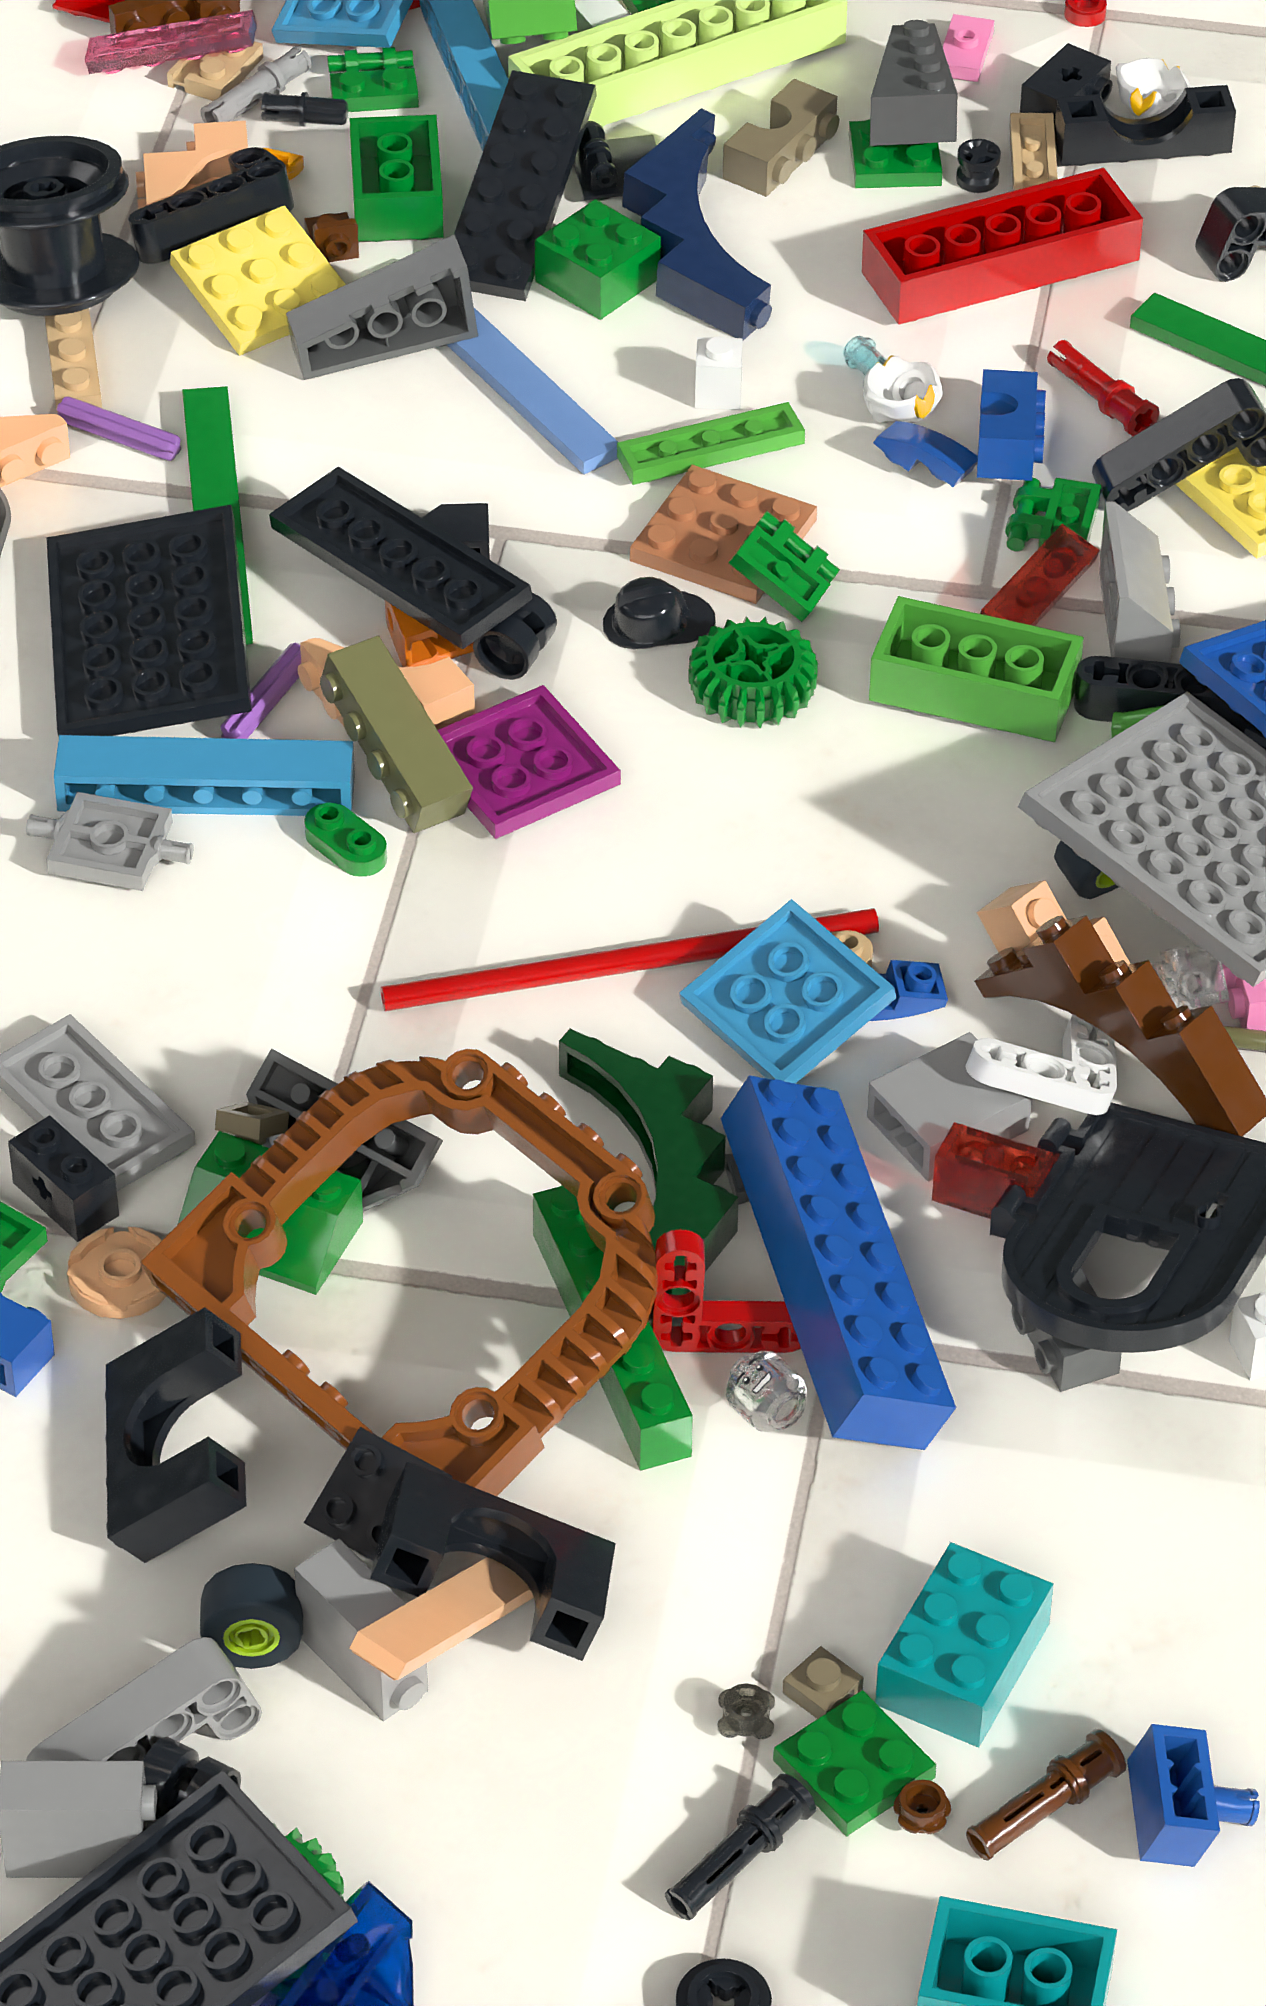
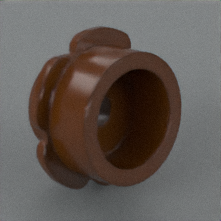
M922 1779L912 1781L902 1789L894 1801L893 1810L895 1814L899 1815L898 1823L904 1830L913 1834H934L945 1827L947 1823L946 1817L951 1813V1804L944 1790L937 1783ZM924 1809L927 1810V1812L919 1813L917 1810Z

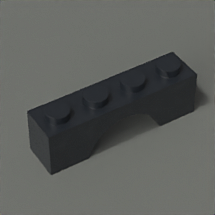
M1228 85L1184 88L1178 100L1171 107L1160 114L1143 119H1128L1114 114L1106 107L1100 94L1057 97L1054 130L1055 145L1062 166H1083L1104 162L1123 163L1130 160L1170 159L1172 157L1211 156L1214 154L1232 153L1236 109Z

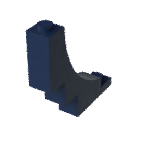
M700 108L624 173L622 207L641 216V226L661 236V260L658 262L655 296L734 338H743L744 341L756 329L763 328L771 316L772 307L769 305L771 284L752 274L731 257L713 236L704 220L699 205V194L706 182L708 156L715 146L716 136L714 135L715 114Z

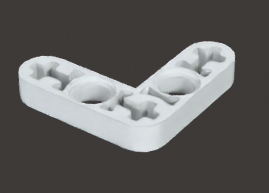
M1075 1015L1071 1016L1062 1038L1063 1059L996 1039L981 1038L975 1041L965 1066L969 1075L980 1083L1092 1115H1101L1107 1112L1117 1089L1115 1040Z

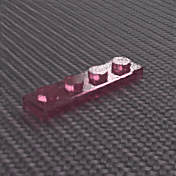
M253 10L91 37L84 60L89 74L99 72L114 74L129 67L141 65L155 67L165 61L182 58L196 60L206 54L223 51L237 53L253 46L257 22Z

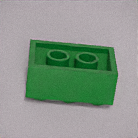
M219 1131L194 1168L178 1224L231 1172L240 1178L251 1167V1163L258 1156H262L269 1148ZM335 1171L282 1225L287 1238L286 1251L275 1264L260 1269L259 1275L317 1295L363 1223L361 1180ZM265 1228L254 1229L246 1238L258 1236Z

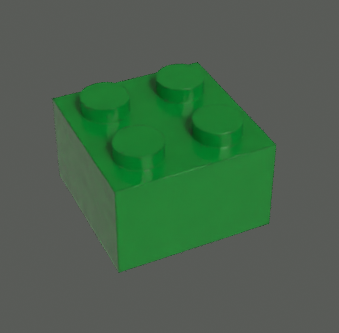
M594 199L535 239V282L602 320L657 281L658 262L661 260V236Z

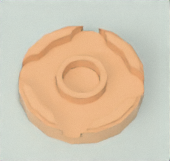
M114 1227L100 1229L83 1238L71 1251L68 1260L67 1278L71 1296L83 1309L99 1317L123 1319L139 1316L159 1306L166 1296L153 1286L140 1262L162 1240L157 1235L136 1227H128V1232H114Z

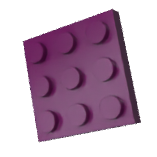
M544 685L438 730L473 787L467 805L468 809L494 839L621 784V770Z

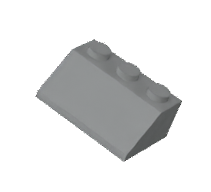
M1105 502L1099 579L1111 657L1170 663L1172 648H1179L1180 622L1179 619H1171V615L1175 613L1174 587H1166V584H1169L1170 581L1169 555H1161L1159 538L1154 532L1116 502Z

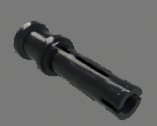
M788 1774L778 1775L772 1781V1790L755 1806L747 1805L739 1812V1817L737 1818L738 1826L712 1851L707 1853L674 1887L669 1888L665 1892L667 1903L673 1911L685 1920H692L697 1915V1912L722 1888L729 1884L760 1852L769 1853L770 1851H775L783 1843V1834L799 1819L808 1820L816 1812V1804L809 1791L794 1777Z

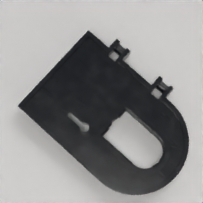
M1111 1102L1106 1113L1101 1115L1088 1114L1078 1130L1072 1129L1066 1119L1055 1118L1037 1145L1036 1167L1050 1170L1032 1198L1027 1197L1024 1189L1020 1186L1009 1185L991 1211L990 1235L1005 1239L1002 1260L1004 1291L1012 1306L1029 1323L1062 1341L1095 1350L1139 1353L1169 1349L1197 1340L1218 1327L1230 1314L1266 1255V1143ZM1217 1207L1216 1217L1210 1218L1213 1211ZM1102 1233L1169 1251L1148 1286L1140 1293L1122 1299L1096 1297L1081 1290L1072 1278H1074Z

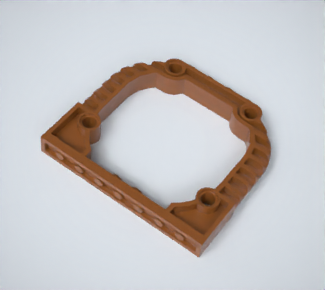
M477 1049L456 1051L446 1061L433 1057L419 1056L420 1061L395 1062L393 1060L378 1062L375 1067L359 1073L356 1071L350 1073L335 1087L325 1090L318 1096L319 1100L307 1112L303 1111L296 1118V1123L284 1134H280L273 1141L274 1144L262 1156H258L251 1163V1167L240 1178L231 1172L140 1263L153 1286L187 1315L190 1316L206 1307L241 1333L242 1362L346 1450L359 1427L373 1434L375 1433L345 1409L348 1402L330 1383L325 1381L319 1387L307 1376L310 1373L309 1368L296 1354L289 1349L281 1354L248 1326L256 1318L255 1297L259 1271L262 1268L275 1264L285 1253L287 1238L282 1225L294 1211L364 1142L390 1124L422 1115L433 1114L446 1126L459 1133L478 1135L494 1130L577 1197L580 1214L588 1235L604 1253L600 1278L576 1312L495 1392L484 1387L467 1389L459 1394L452 1403L450 1415L421 1422L395 1423L381 1438L452 1475L454 1480L498 1496L545 1448L541 1438L564 1418V1415L576 1402H580L587 1395V1391L610 1371L609 1368L621 1356L631 1349L633 1342L640 1332L644 1330L649 1320L658 1288L655 1249L649 1234L655 1221L653 1205L646 1185L641 1179L643 1174L631 1159L622 1153L614 1157L603 1148V1140L591 1127L585 1123H580L578 1126L574 1125L564 1117L566 1115L565 1110L552 1096L545 1092L540 1096L535 1094L527 1087L528 1082L525 1077L510 1063L505 1062L500 1066L488 1055ZM471 1081H481L474 1088L462 1089L464 1085ZM621 1203H635L633 1207L626 1211H614ZM265 1228L258 1236L246 1238L254 1229ZM484 1417L493 1418L491 1423L485 1428L479 1430L471 1429L477 1420Z

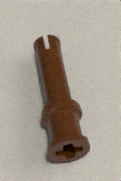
M1094 1729L1086 1736V1743L1066 1757L1058 1755L1052 1759L1046 1769L1047 1774L1011 1798L979 1823L969 1827L966 1831V1837L970 1846L980 1858L989 1861L994 1857V1854L1025 1832L1031 1830L1064 1804H1081L1089 1798L1090 1789L1108 1776L1117 1778L1126 1771L1127 1764L1121 1749L1106 1732L1101 1729Z

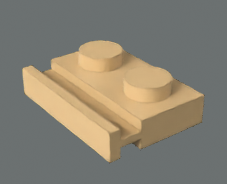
M209 27L167 72L168 87L174 89L176 85L184 87L186 93L214 101L240 84L263 59V44L226 32L223 36L216 35L215 29Z

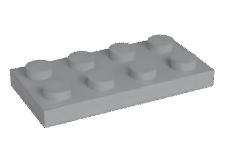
M71 1014L0 1054V1088L36 1123L49 1115L53 1117L115 1173L117 1191L195 1145L194 1130Z

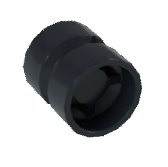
M532 593L533 599L473 643L475 657L481 666L499 678L514 680L523 677L537 659L539 651L545 647L556 630L557 619L555 612L543 598Z
M167 1736L159 1739L143 1759L146 1785H156V1816L160 1818L222 1770L226 1772L239 1788L241 1785V1775L236 1769L209 1756L199 1761V1754L196 1750Z

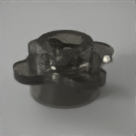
M744 1683L721 1692L718 1697V1704L723 1709V1717L718 1721L717 1729L722 1736L734 1738L737 1735H753L757 1739H766L773 1734L774 1723L769 1717L770 1710L775 1706V1698L769 1691L763 1690L754 1684ZM742 1713H749V1714H751V1715H750V1716H742L741 1714H742Z

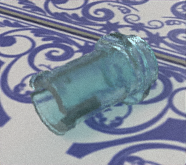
M860 335L852 338L846 344L843 351L847 366L851 369H858L864 375L877 362L883 365L887 360L876 349V343L873 339Z

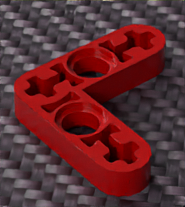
M680 1229L664 1233L657 1239L655 1256L658 1288L652 1307V1329L661 1349L670 1352L789 1353L801 1349L785 1301H703L705 1246L703 1239L698 1234ZM685 1256V1266H674L675 1257ZM673 1288L691 1290V1292L682 1295L666 1293L667 1290ZM672 1317H682L681 1326H672ZM730 1323L743 1326L735 1330L718 1328L720 1325Z

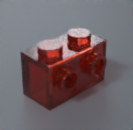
M954 1122L935 1155L932 1201L991 1219L992 1209L1009 1185L1020 1186L1024 1189L1027 1197L1032 1198L1035 1196L1052 1168L1053 1152Z

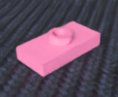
M953 14L943 44V50L953 79L979 81L994 33V20Z

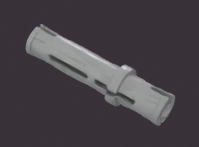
M295 46L273 62L266 61L258 66V72L202 107L200 111L204 123L215 121L229 122L258 104L262 100L264 92L280 94L286 89L285 85L311 69L312 64L309 55L305 50L301 52L300 46Z

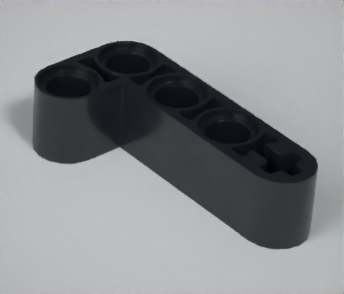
M260 147L245 148L233 153L229 157L231 174L134 211L129 215L128 221L135 249L139 254V261L145 264H154L169 260L172 251L284 205L290 212L294 208V201L285 164L266 149Z
M1231 187L1219 193L1212 202L1195 243L1196 252L1220 281L1228 282L1239 278L1246 272L1258 246H1266V188Z
M1240 378L1229 379L1102 455L1093 465V477L1096 483L1101 485V493L1105 501L1116 502L1128 512L1236 447L1251 466H1266V408L1246 380Z
M1090 656L1084 658L1078 664L1074 708L1079 715L1086 719L1112 722L1114 712H1129L1163 706L1188 692L1242 733L1245 732L1246 727L1252 725L1241 714L1233 711L1228 703L1210 688L1198 682L1195 676L1181 664L1108 656Z

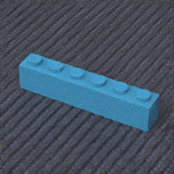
M59 735L54 770L57 811L64 812L70 809L77 792L172 809V814L305 816L311 808L322 803L341 804L352 811L355 778L353 741Z

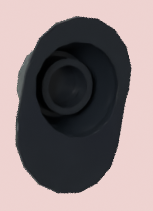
M640 577L629 581L621 588L616 596L615 604L607 610L603 618V632L609 641L619 647L633 650L662 645L685 644L698 641L699 636L709 634L711 626H715L716 623L715 612L710 604L701 597L680 591L661 578Z

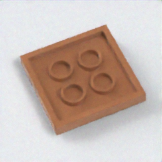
M691 465L630 546V561L757 604L765 592L728 562L750 532L756 527V523L766 511L781 522L786 519L796 527L793 532L803 539L817 520V506Z

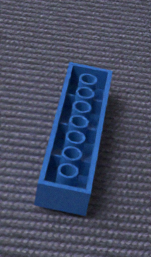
M749 1075L720 1119L833 1438L925 1450L954 1412L956 1405L839 1092L823 1087L818 1088Z

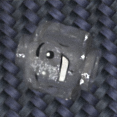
M759 1351L740 1358L732 1366L725 1395L728 1404L752 1427L760 1432H772L789 1428L802 1416L806 1406L807 1387L804 1378L782 1357L772 1351Z

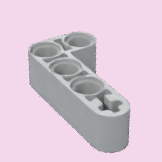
M202 1637L185 1644L39 1743L29 1753L26 1761H143L148 1751L159 1739L167 1736L180 1742L206 1723L216 1736L222 1740L238 1738L256 1726L261 1718L262 1711L240 1674L218 1643L212 1638Z

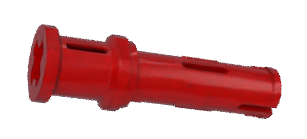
M1067 340L1058 341L1053 346L1066 359L1050 351L1047 356L1048 363L1097 400L1100 411L1106 416L1120 421L1124 426V431L1128 434L1135 436L1157 423L1160 414L1159 407L1135 394V388L1123 380H1114L1076 350Z

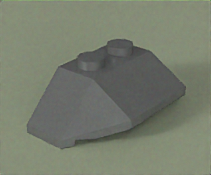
M271 1048L246 1096L249 1103L289 1111V1129L296 1123V1118L303 1111L307 1112L319 1100L318 1096L325 1090L332 1089L338 1083ZM407 1120L393 1123L364 1142L336 1171L361 1180L364 1212L417 1188L443 1140ZM280 1134L266 1138V1143L263 1146L270 1148L274 1144L273 1141Z

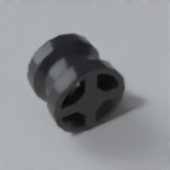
M970 139L959 146L957 160L960 166L956 171V181L962 189L973 193H985L993 190L998 185L1000 173L997 166L1001 159L999 146L986 139Z

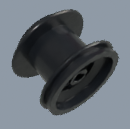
M77 136L33 137L0 145V305L18 313L36 316L74 313L103 302L118 289L126 285L137 273L140 263L139 254L135 248L121 238L102 233L100 214L117 204L126 194L129 187L128 174L122 167L121 156L114 148L98 140Z

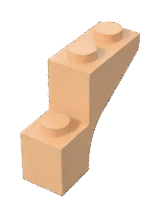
M246 121L195 123V141L186 142L187 151L143 153L144 171L136 172L137 197L143 198L137 199L138 209L231 174L229 157L239 150L248 148Z
M57 414L0 417V488L70 458L67 422Z
M311 638L301 642V664L298 665L297 670L302 685L307 691H314L323 702L330 718L333 720L338 719L344 726L342 715L334 703H329L326 700L320 686V677L324 670L327 655L344 647L320 638ZM450 657L422 666L399 667L437 730L475 714L474 684Z
M1046 880L1010 887L976 912L998 953L1010 947H1013L1015 952L1021 951L1039 937L1036 930L1056 916L1063 915L1065 920H1067ZM1106 918L1090 919L1114 962L1125 960L1127 965L1130 964Z

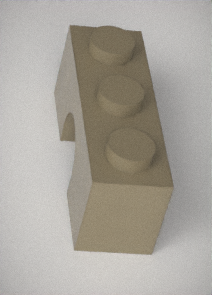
M793 79L771 99L770 129L761 128L747 122L723 144V179L767 197L780 184H784L789 179L791 173L803 162H807L812 157L814 151L827 139L830 140L835 135L840 121L837 115L838 96Z

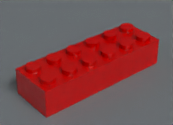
M1103 167L863 230L861 272L899 325L1138 261L1140 258L1143 217Z

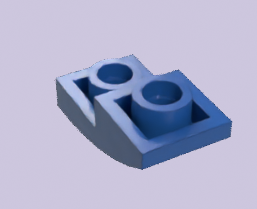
M895 421L877 436L873 442L894 464L902 466L909 472L919 462H922L928 467L933 476L947 482L951 487L957 485L977 465L978 456L968 448L937 431L909 422Z
M891 960L886 974H878L894 986L896 999L870 1021L910 1017L945 1007L948 998L939 963Z

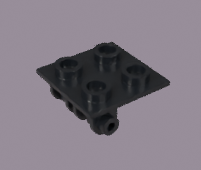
M588 121L573 163L584 201L594 199L605 200L611 197L623 196L624 173L657 146L653 134L605 140L603 127L594 121Z
M359 1427L306 1517L304 1524L335 1541L340 1539L348 1548L374 1562L387 1503L407 1461L449 1478L453 1476Z

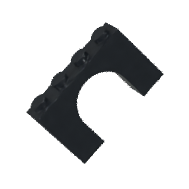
M206 1307L105 1365L107 1538L116 1546L123 1548L144 1563L247 1506L245 1462L209 1436L160 1463L164 1442L178 1418L198 1400L242 1376L241 1333Z
M407 1461L387 1503L370 1579L419 1597L427 1592L445 1553L464 1551L489 1557L514 1571L528 1585L534 1596L535 1613L530 1641L583 1661L604 1619L616 1543Z

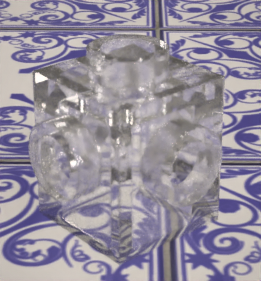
M1189 945L1161 951L1162 961L1151 963L1177 1008L1187 1005L1191 1010L1230 1000L1222 963L1207 951L1191 953Z

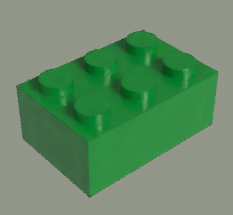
M437 114L349 118L354 219L358 225V241L381 242L384 240L444 238Z

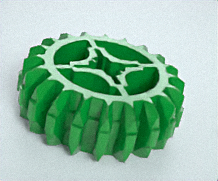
M746 616L743 623L736 624L727 619L724 628L711 626L708 635L699 636L696 648L692 649V655L689 657L688 682L691 685V691H693L696 703L705 707L707 715L718 714L722 723L731 719L737 720L740 728L746 722L756 723L761 728L765 721H771L779 725L783 716L795 718L799 709L808 707V702L811 696L814 695V689L817 687L818 662L816 654L813 653L810 641L802 639L799 630L787 631L784 621L775 625L768 624L766 616L760 622H751Z

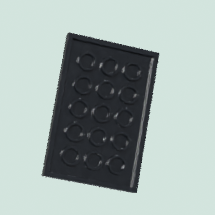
M231 505L46 538L58 737L59 735L116 736L252 711L235 518Z
M222 1770L0 1942V2006H252L356 1924L358 1920L351 1907L226 1772Z

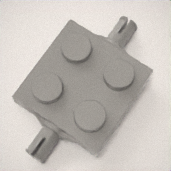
M77 792L70 809L58 820L31 814L26 824L27 835L54 839V844L46 859L48 874L140 891L144 890L153 867L159 861L165 859L189 865L194 851L192 843L166 840L173 823L172 809Z

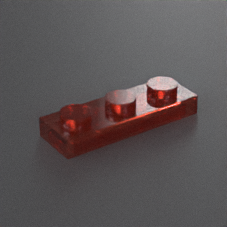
M1062 523L981 609L980 614L1036 626L1096 561L1100 550Z

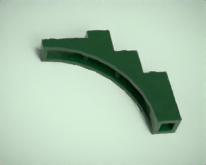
M569 1028L559 1040V1076L599 1100L618 1116L639 1143L651 1169L656 1193L653 1204L655 1221L654 1226L649 1232L654 1249L657 1239L664 1233L680 1229L692 1231L698 1234L704 1241L706 1272L738 1232L739 1197L729 1193L721 1186L714 1185L725 1171L726 1135L717 1132L708 1125L702 1124L713 1108V1075L704 1072L695 1065L687 1064L671 1056H668L659 1068H656L641 1058L632 1057L604 1044L597 1038L588 1037ZM676 1256L674 1266H685V1256ZM673 1288L667 1290L666 1293L682 1295L689 1293L691 1290Z

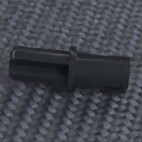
M264 92L261 110H265L261 114L262 120L299 122L302 127L306 126V122L344 125L347 122L349 111L347 101L344 99L309 97L307 92H302L301 96Z

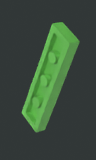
M789 402L617 442V458L632 485L685 473L691 465L706 468L805 444V429Z

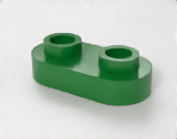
M322 803L314 806L307 812L304 819L307 842L344 872L352 876L367 877L380 872L387 863V843L384 836L347 807L337 803Z

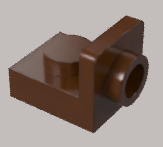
M347 212L327 213L321 216L304 218L306 234L328 262L359 258L358 225L354 218H349Z

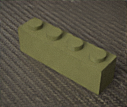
M378 635L329 653L322 676L320 677L323 695L329 703L336 705L343 717L344 727L350 739L354 742L358 741L367 756V764L373 777L377 780L381 779L390 794L391 804L396 815L401 819L405 818L412 832L417 833L465 814L473 787L380 636Z

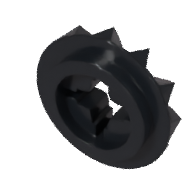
M725 1958L708 1960L690 1969L681 1979L676 1992V2006H713L712 1994L714 1997L718 1996L724 2002L732 1998L735 1999L734 2006H771L772 2003L768 1983L756 1969L744 1962Z

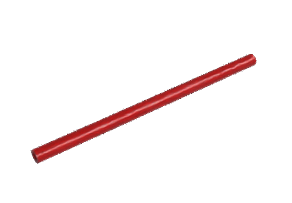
M875 908L814 917L830 932L850 930L863 935L879 932V921ZM757 927L381 986L382 1005L384 1011H392L717 959L724 956Z

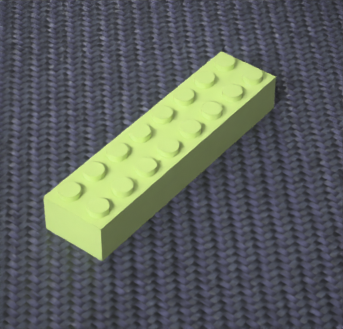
M674 0L581 31L567 38L558 39L508 56V78L512 70L595 84L597 97L588 121H594L603 127L621 119L641 114L653 108L679 101L688 96L714 89L723 84L749 77L758 72L846 43L847 0Z

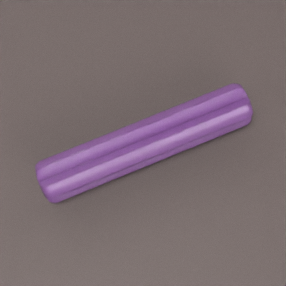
M64 397L57 406V415L61 416L67 422V425L166 461L174 460L181 450V439L176 434L76 398Z
M291 643L250 690L252 711L230 715L220 727L222 731L221 738L248 739L299 678L297 668L301 664V652L298 643Z

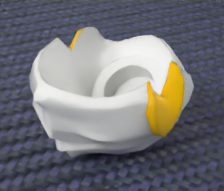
M1143 58L1129 63H1119L1115 67L1121 102L1137 119L1152 117L1167 110L1178 100L1184 88L1190 87V83L1184 76L1183 71L1180 70V66H1174L1169 70L1163 59Z
M890 355L883 365L877 362L866 373L863 380V397L873 419L878 420L879 423L884 421L914 423L924 419L934 410L943 395L940 378L935 367L929 362H907L894 355Z

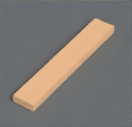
M486 1557L359 1630L349 1649L394 1681L399 1680L530 1601L534 1596L528 1585L514 1571L498 1561Z

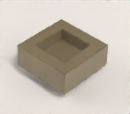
M249 1102L234 1104L216 1109L215 1130L235 1134L236 1137L262 1145L266 1143V1138L285 1133L288 1130L289 1111Z
M820 1646L783 1679L782 1693L818 1719L862 1691L864 1677Z

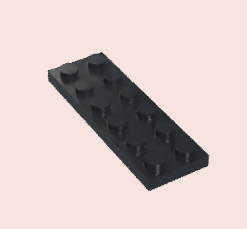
M512 70L454 232L467 264L471 292L526 302L535 276V239L549 231L552 227L597 97L595 84Z
M339 466L269 514L273 530L461 649L466 648L533 599L530 584Z

